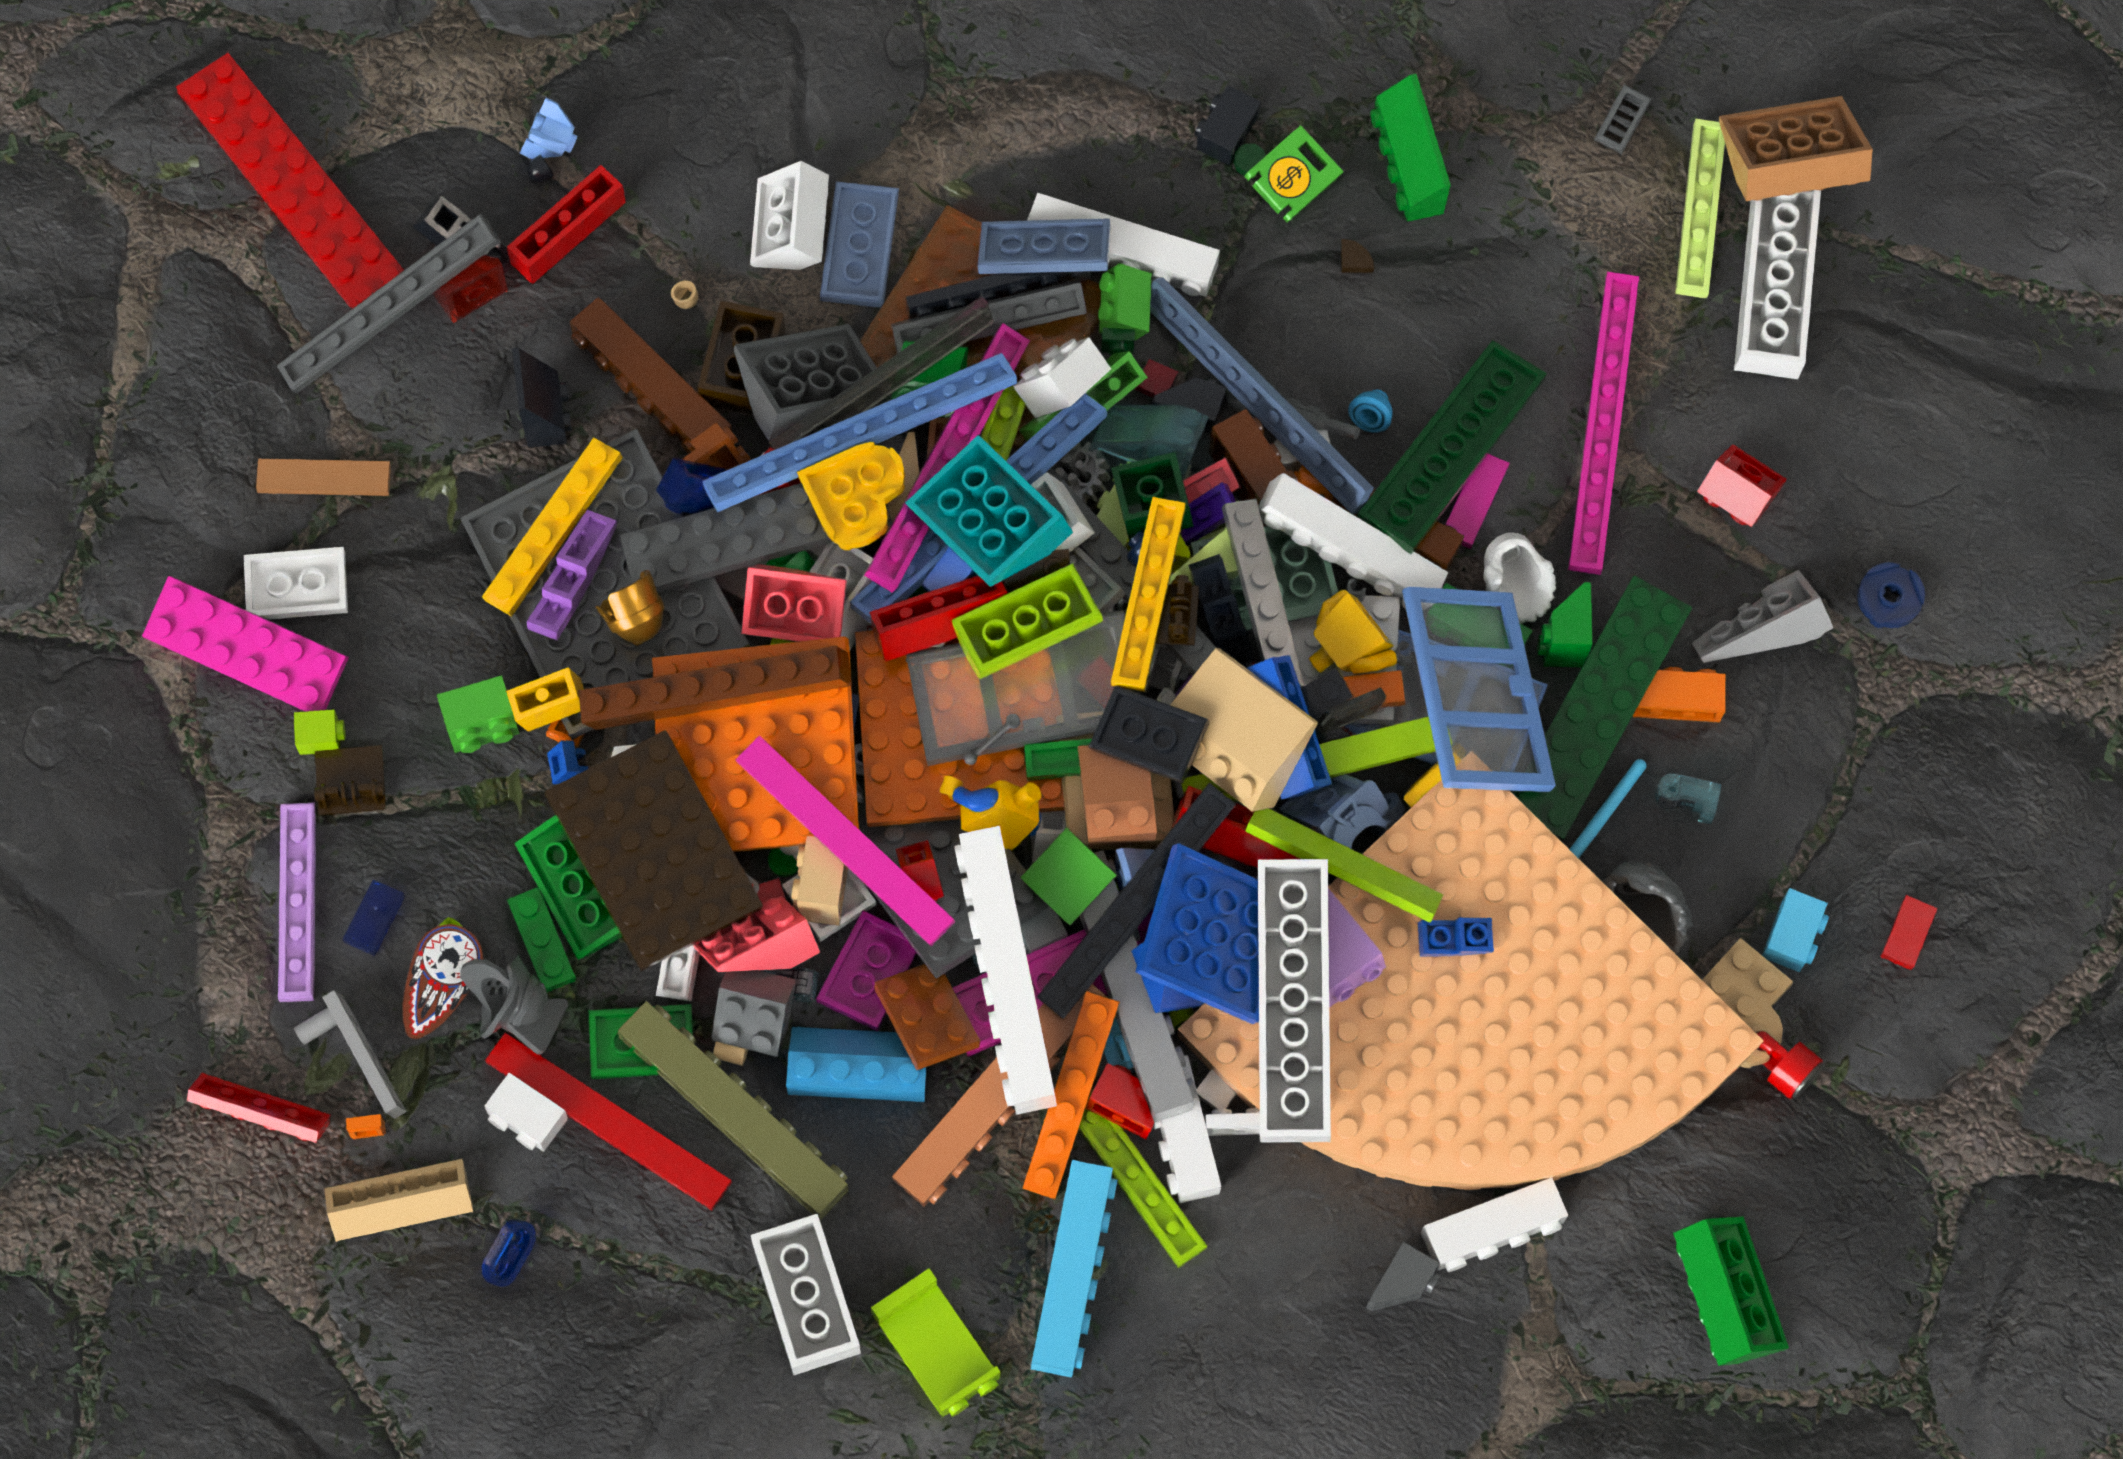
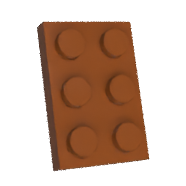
M923 964L875 982L874 989L916 1070L979 1048L980 1039L945 973L936 979L928 967Z

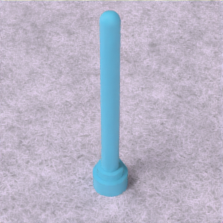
M1643 759L1635 760L1569 850L1578 859L1646 769L1647 765Z

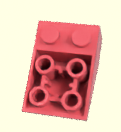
M782 896L766 900L763 903V909L693 945L717 972L791 969L820 953L807 919Z

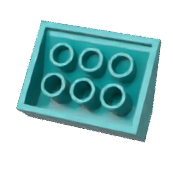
M979 435L905 502L990 587L1047 557L1073 533L1063 515Z

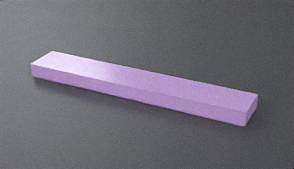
M315 803L281 804L278 968V1000L280 1002L314 1001Z

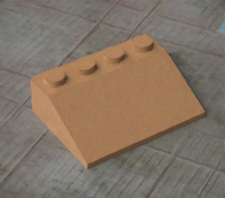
M1842 96L1719 116L1720 127L1736 183L1746 201H1758L1769 197L1793 195L1800 192L1824 190L1830 187L1854 185L1870 181L1873 149Z

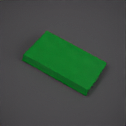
M691 1004L661 1006L672 1017L669 1022L678 1030L684 1027L693 1035ZM640 1007L589 1010L592 1079L659 1075L657 1072L659 1069L656 1066H649L634 1052V1046L629 1048L619 1038L618 1029Z

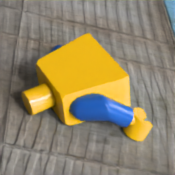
M951 776L944 777L939 792L948 795L951 800L960 804L962 830L972 832L1000 826L1004 848L1011 851L1027 835L1035 836L1039 830L1042 815L1039 811L1038 801L1041 799V791L1036 784L1029 782L1023 787H1019L1005 780H998L983 789L970 791L963 787L964 783L961 780Z

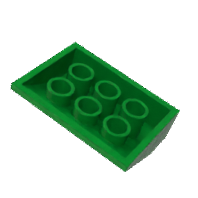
M556 815L514 843L578 960L589 956L622 937Z

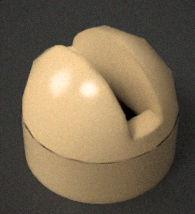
M680 281L673 286L671 297L678 307L687 310L697 304L698 291L692 282Z

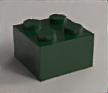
M1175 452L1111 468L1129 541L1140 530L1145 532L1152 497L1184 502L1185 512L1181 530L1194 527Z

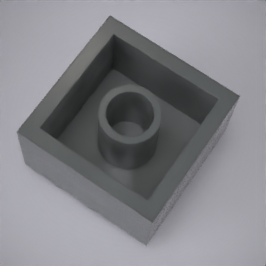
M760 970L726 972L719 987L711 1040L778 1057L788 1031L796 980Z

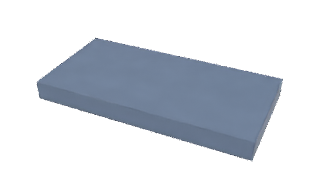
M836 181L820 301L884 308L899 188Z
M1110 219L982 222L978 272L979 274L1108 271Z

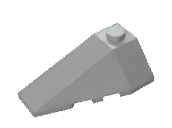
M1797 570L1768 585L1761 591L1763 597L1752 605L1744 603L1738 608L1739 614L1731 621H1720L1691 644L1702 662L1705 663L1803 644L1822 637L1825 632L1833 629V626L1820 596L1802 573Z

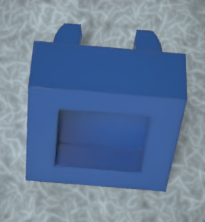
M561 741L547 753L553 784H560L589 769L588 766L578 765L577 759L582 758L586 752L581 748L575 749L574 741Z

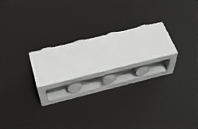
M1186 1055L1184 1056L1186 1066L1182 1067L1185 1078H1192L1195 1085L1189 1058ZM1199 1097L1193 1099V1110L1155 1122L1153 1125L1154 1129H1161L1163 1141L1158 1142L1162 1161H1169L1171 1174H1167V1182L1171 1195L1177 1194L1179 1203L1218 1195L1221 1190V1183Z
M1548 1178L1424 1225L1421 1235L1430 1257L1439 1262L1436 1271L1446 1268L1447 1272H1452L1466 1266L1465 1260L1478 1256L1479 1260H1483L1496 1255L1499 1252L1497 1248L1510 1243L1511 1248H1515L1531 1240L1530 1235L1542 1231L1543 1236L1559 1231L1562 1229L1561 1224L1568 1217V1213L1553 1178Z

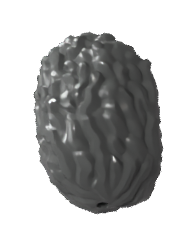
M1628 861L1615 868L1610 876L1606 877L1603 881L1675 954L1680 951V947L1688 941V928L1693 927L1692 915L1685 904L1686 899L1679 886L1664 871L1650 862L1635 863Z

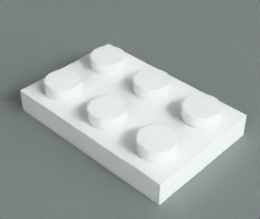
M344 547L244 555L247 611L267 620L348 613Z

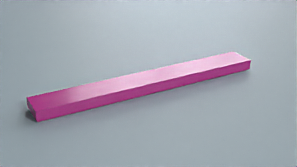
M760 735L735 759L745 771L930 946L955 923V920Z

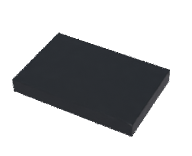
M1115 685L1089 744V748L1095 752L1183 784L1210 722L1207 718Z

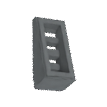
M1624 84L1594 141L1622 155L1647 111L1652 98ZM1625 100L1639 107L1638 112L1622 105V102ZM1619 110L1633 117V121L1630 122L1616 114ZM1612 120L1627 127V132L1610 125ZM1608 130L1623 138L1621 143L1604 136L1605 132Z

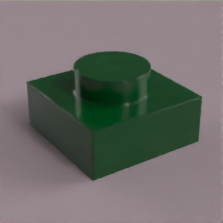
M1103 327L1101 353H1108L1112 356L1114 353L1130 351L1133 354L1135 329Z

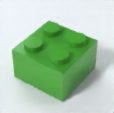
M502 675L437 694L446 729L455 753L460 751L462 753H471L480 749L481 745L491 742L496 744L505 743L511 740L514 735L519 734Z

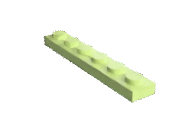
M1695 119L1693 124L1675 294L1707 298L1709 294L1725 145L1720 123L1716 121Z

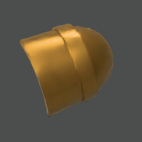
M649 570L641 572L640 579L610 594L607 600L602 601L600 607L595 606L612 633H616L624 640L636 646L652 639L659 632L665 608Z

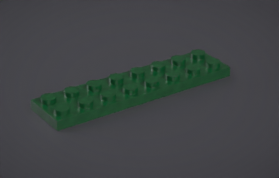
M1492 340L1362 507L1357 518L1391 537L1402 549L1412 554L1543 383L1547 373Z
M1635 575L1627 585L1544 735L1556 786L1550 792H1512L1561 840H1564L1692 609L1691 606ZM1532 756L1524 773H1537L1534 756Z

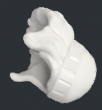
M1505 533L1496 537L1488 545L1484 556L1485 569L1483 578L1486 582V591L1513 593L1519 623L1523 624L1525 621L1535 622L1537 617H1543L1546 614V611L1551 608L1550 601L1555 598L1553 592L1556 590L1555 585L1557 582L1553 574L1554 568L1552 563L1544 559L1535 550L1531 542L1519 533ZM1491 606V608L1502 613L1501 607Z

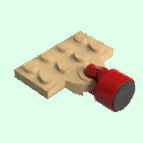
M1740 938L1702 980L1763 1040L1760 1047L1740 1067L1750 1068L1760 1064L1764 1065L1772 1072L1767 1081L1790 1100L1792 1098L1797 1099L1824 1067L1822 1064L1823 1060L1802 1042H1798L1789 1052L1781 1046L1783 1027L1779 1015L1772 1006L1791 987L1793 981Z

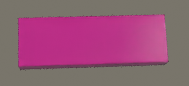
M1488 454L1463 486L1446 522V525L1453 527L1458 533L1465 536L1462 546L1469 549L1472 548L1509 467V462Z

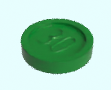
M773 848L770 851L768 864L770 870L775 875L786 878L798 872L799 867L793 855L784 854L780 848Z

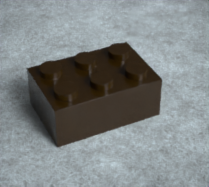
M720 300L697 387L698 393L711 406L753 414L734 353V346L736 344L784 336V313Z

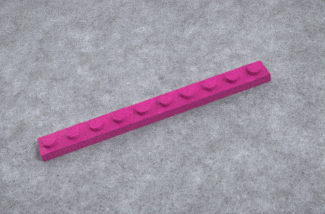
M1607 271L1605 277L1568 570L1601 575L1603 568L1639 276Z
M1002 323L981 361L1002 353L1014 371L1030 340ZM1003 390L952 412L864 576L891 593L897 589L929 530V527L905 502L977 435H980Z

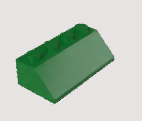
M1412 74L1376 96L1374 109L1370 111L1373 127L1379 128L1381 137H1379L1381 154L1383 156L1387 155L1389 165H1387L1389 180L1391 184H1396L1398 190L1396 193L1397 207L1399 211H1404L1407 222L1444 214L1451 187L1417 74Z
M1744 1216L1705 1219L1673 1233L1677 1243V1253L1682 1259L1687 1272L1688 1285L1694 1293L1699 1308V1317L1705 1325L1710 1340V1350L1716 1358L1718 1366L1739 1364L1789 1349Z

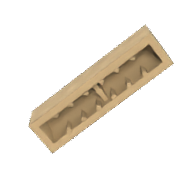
M463 1159L324 1188L327 1215L335 1241L473 1212Z

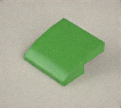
M1066 827L1020 878L1062 919L1071 925L1117 874Z

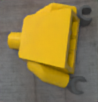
M1350 579L1346 590H1340L1322 603L1316 620L1317 628L1313 632V635L1322 647L1309 657V661L1320 673L1334 662L1341 670L1354 674L1379 671L1395 664L1400 666L1410 664L1415 654L1404 656L1400 652L1407 649L1409 643L1402 641L1398 644L1395 651L1391 649L1394 645L1361 603L1364 600L1366 588L1359 592L1353 591L1357 586L1358 580Z

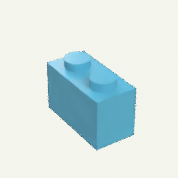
M1789 888L1782 899L1762 956L1769 961L1800 972L1805 963L1811 965L1818 946L1813 944L1816 933L1822 935L1829 916L1824 914L1828 903Z

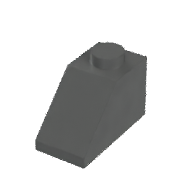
M1403 1242L1366 1308L1375 1311L1418 1300L1424 1290L1431 1293L1441 1276L1435 1273L1439 1262Z

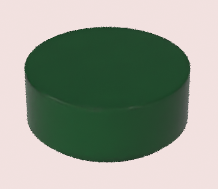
M1244 144L1235 152L1234 167L1237 172L1245 176L1266 154L1256 144Z

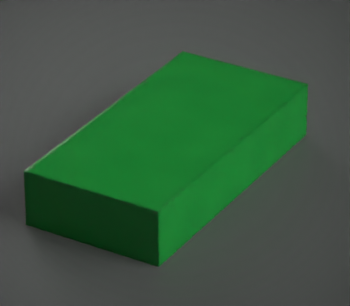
M1092 739L1025 744L1027 781L1080 776L1078 746L1089 745Z

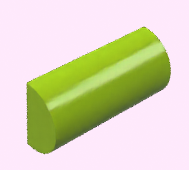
M1072 563L951 621L968 662L977 677L982 679L1103 622V618Z

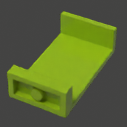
M927 1269L871 1307L872 1316L941 1417L948 1413L952 1417L959 1414L969 1406L967 1400L977 1393L983 1397L999 1385L996 1380L1000 1378V1370L997 1366L993 1367L937 1286V1279L930 1269Z

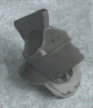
M519 955L506 967V970L488 960L473 959L463 964L460 978L482 1003V1022L479 1036L485 1039L500 1028H503L513 1033L534 1053L542 1054L547 1049L568 1007L567 1000L548 999L544 984L534 974H529Z

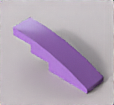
M590 510L585 512L556 557L557 566L542 587V599L527 620L528 630L554 640L559 639L589 587L617 526L616 520Z

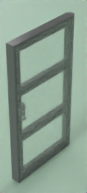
M1124 611L1102 614L1103 622L982 679H979L973 671L960 643L907 654L905 660L908 663L927 765L931 766L964 759L966 753L976 750L1006 723V718L1010 714H1017L1019 716L1020 725L1017 728H1010L979 756L1021 748L1025 744L1045 743L1095 733L1115 687L1111 686V679L1126 617ZM1127 689V690H1130V691H1132V692L1141 694V691H1136V690Z

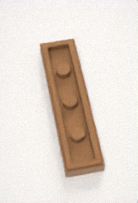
M258 459L257 493L389 496L391 464L390 461Z

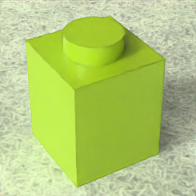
M334 709L294 712L295 745L300 755L315 754V751L340 749V741L345 740L346 737L344 720L338 719Z

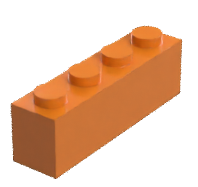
M1667 667L1663 670H1658L1632 717L1720 722L1725 713L1726 674L1716 673L1712 669L1686 672L1679 667Z

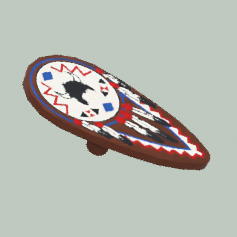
M453 924L436 926L426 932L417 944L410 963L402 1003L405 1032L411 1039H420L442 1025L470 991L460 978L462 965L473 959H484L482 947L477 938L464 927Z

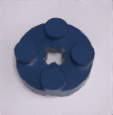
M1888 562L1874 566L1861 580L1857 593L1858 604L1862 613L1874 627L1899 628L1911 623L1917 617L1924 603L1925 589L1921 579L1912 570L1908 572L1906 569L1899 567L1900 564ZM1885 589H1890L1892 593H1898L1899 597L1895 599V602H1890L1884 598Z

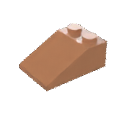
M1089 745L1078 746L1087 846L1155 841L1157 828L1150 771L1095 752L1089 748Z

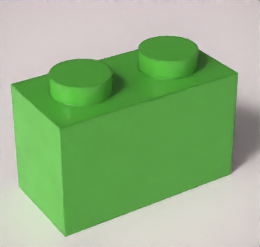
M1119 263L1102 274L1099 283L1101 290V303L1098 311V318L1100 320L1099 333H1102L1103 327L1135 329V340L1149 333L1152 273Z

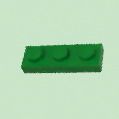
M534 888L507 899L538 979L544 984L546 991L550 992L575 982V975L539 888Z

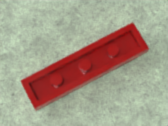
M201 1073L188 1089L187 1101L198 1104L202 1108L226 1113L236 1119L262 1125L269 1130H278L296 1136L303 1141L317 1143L330 1123L331 1114Z

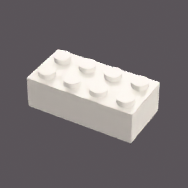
M818 1214L750 1235L793 1375L861 1354L859 1341Z

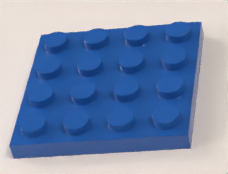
M1179 843L1173 845L1136 973L1250 1024L1259 1023L1258 879Z

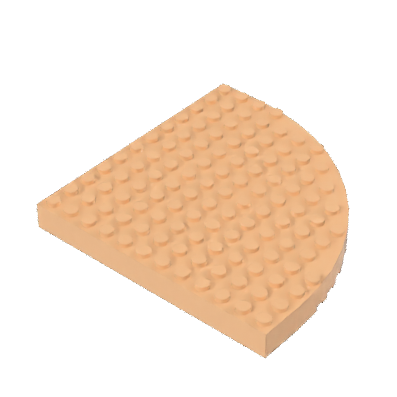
M1471 752L1456 766V770L1489 771ZM1441 780L1362 855L1443 894L1432 920L1492 918L1494 952L1463 956L1420 957L1418 922L1423 919L1340 878L1335 879L1328 888L1382 952L1386 968L1383 969L1378 978L1371 982H1365L1356 988L1352 996L1343 1002L1338 1001L1329 1008L1330 1142L1301 1143L1331 1157L1332 1160L1365 1170L1376 1174L1378 1177L1402 1180L1419 1186L1479 1190L1481 1188L1527 1186L1548 1178H1553V1181L1575 1173L1600 1167L1617 1157L1628 1154L1680 1122L1725 1082L1760 1047L1763 1040L1509 790L1444 788ZM1204 1003L1178 1028V1038L1210 1070L1212 1069L1231 1087L1244 1103L1250 1108H1257L1260 1111L1259 1023L1250 1024Z

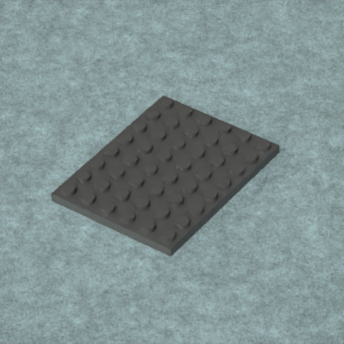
M637 429L607 443L606 445L619 451L623 458L587 510L616 520L617 526L577 609L558 640L527 629V620L542 599V587L556 568V557L576 528L575 526L513 616H510L540 678L569 667L581 678L583 688L589 689L653 678L652 658L751 647L745 634H741L742 629L714 576L658 592L665 608L663 610L662 626L652 639L636 646L624 640L616 633L611 632L606 621L595 606L600 607L602 601L607 600L610 594L632 584L620 535L682 518L683 516ZM579 458L460 518L492 581ZM581 712L561 719L572 740L593 729L582 724Z

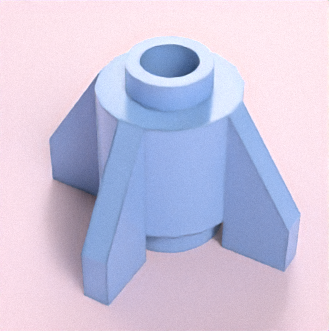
M547 97L545 98L539 113L537 112L528 138H526L520 154L534 159L540 154L543 158L560 157L564 151L571 152L578 136L573 134L575 127L557 102Z

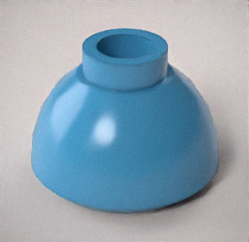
M1376 389L1360 393L1351 401L1348 407L1350 419L1357 427L1371 433L1383 432L1391 424L1393 417L1392 406L1387 394L1382 390Z

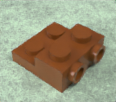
M717 422L690 441L695 450L670 468L672 474L700 512L714 506L704 489L703 480L751 460L741 445L738 447L734 446L739 441L729 427L725 426L721 429Z

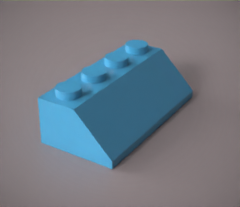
M792 1027L786 1080L788 1095L925 1102L927 1067L919 1070L915 1069L897 1032Z

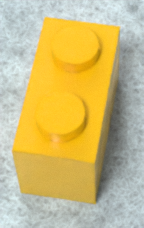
M568 667L506 692L515 722L529 732L581 712L578 690H584L581 678Z

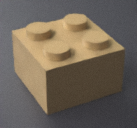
M807 836L805 847L799 846L797 866L799 867L798 877L800 879L794 878L793 907L798 909V912L807 919V922L840 926L848 867L816 837Z

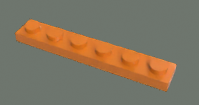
M1088 990L1086 991L1054 1089L1057 1106L1048 1108L1023 1189L1056 1199L1120 1001Z

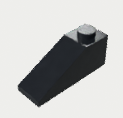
M441 196L430 202L413 227L438 246L472 219ZM499 243L470 266L493 280L500 282L511 267L507 247Z

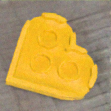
M874 442L856 445L797 472L825 533L831 541L846 551L868 546L887 532L888 512L886 504L905 490L904 481L906 475L901 457L893 448L890 447L888 449L885 446H878Z

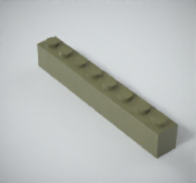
M646 1001L618 1029L620 1040L629 1048L634 1046V1052L649 1066H656L659 1069L657 1071L658 1074L812 1215L818 1214L821 1221L848 1192V1184L845 1182L848 1178L846 1174L834 1164L830 1167L820 1159L822 1153L809 1141L803 1144L795 1136L797 1133L796 1129L787 1120L782 1118L778 1121L769 1113L772 1108L764 1099L758 1095L755 1098L749 1095L744 1090L747 1087L746 1084L733 1072L727 1075L719 1067L722 1064L721 1061L712 1052L706 1050L703 1053L694 1045L697 1040L684 1027L678 1030L669 1022L672 1017L658 1004L653 1007Z

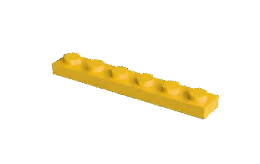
M593 437L482 597L487 603L511 617L622 460L623 457L619 451Z
M1152 497L1112 674L1111 686L1116 685L1121 688L1145 692L1184 517V502Z

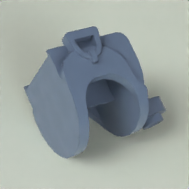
M1347 774L1330 778L1331 785L1300 797L1289 798L1279 807L1283 816L1350 849L1355 837L1364 829L1381 837L1403 816L1405 806L1396 793L1382 794L1376 783L1372 780L1363 782Z

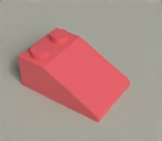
M763 564L748 567L741 634L798 642L841 637L847 580L786 567Z

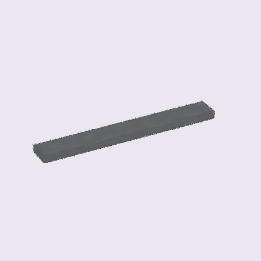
M479 214L279 363L277 367L291 391L299 393L501 243L486 216Z

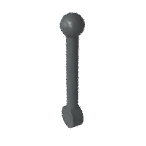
M1017 714L1008 715L1006 723L976 750L965 754V763L968 765L975 764L977 757L1010 728H1017L1020 725L1019 716Z

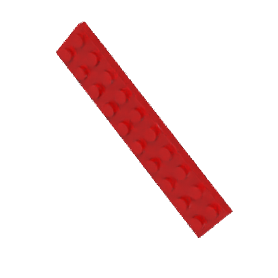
M226 53L176 86L178 94L351 309L355 308L404 271L229 53Z

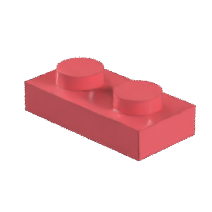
M1227 458L1183 480L1188 503H1191L1221 482L1228 484L1232 493L1242 488Z

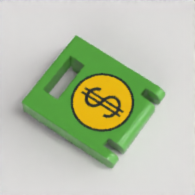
M1300 125L1249 170L1244 177L1250 181L1258 173L1262 176L1252 187L1277 214L1289 205L1292 210L1288 211L1283 217L1285 222L1288 223L1335 182L1344 171ZM1304 145L1324 166L1320 172L1299 151Z

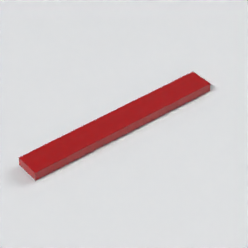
M507 1033L503 1034L485 1059L488 1065L505 1076L508 1073L512 1074L563 1108L569 1118L711 1211L714 1210L732 1184L731 1179L541 1055L534 1053L530 1048Z

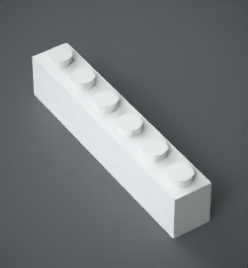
M1037 193L1027 221L1108 218L1111 224L1108 266L1114 267L1121 263L1152 273V282L1154 279L1163 277L1171 286L1181 289L1188 295L1207 297L1218 266L1220 250Z
M1285 473L1280 474L1269 482L1258 506L1261 519H1263L1268 527L1283 531L1291 536L1295 543L1301 546H1308L1318 552L1323 560L1336 563L1346 569L1350 576L1356 579H1363L1373 585L1378 593L1391 597H1400V602L1404 608L1405 603L1402 593L1404 588H1442L1448 574L1447 571L1415 552L1412 554L1407 553L1391 537ZM1421 602L1422 611L1434 606L1435 603Z

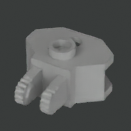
M1155 644L1145 693H1148L1150 686L1161 690L1164 687L1169 688L1176 694L1180 680L1186 681L1190 672L1165 644Z

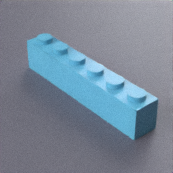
M1075 1160L1071 1162L1031 1370L1072 1378L1074 1368L1081 1369L1085 1348L1078 1347L1080 1335H1088L1091 1314L1085 1313L1087 1300L1094 1301L1098 1280L1091 1278L1094 1266L1101 1267L1105 1246L1098 1245L1100 1232H1108L1111 1213L1105 1212L1107 1199L1114 1200L1118 1181L1111 1178L1113 1170L1111 1167Z

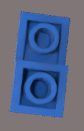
M1457 918L1456 920H1432L1431 923L1425 920L1418 922L1420 957L1463 956L1494 952L1492 918Z

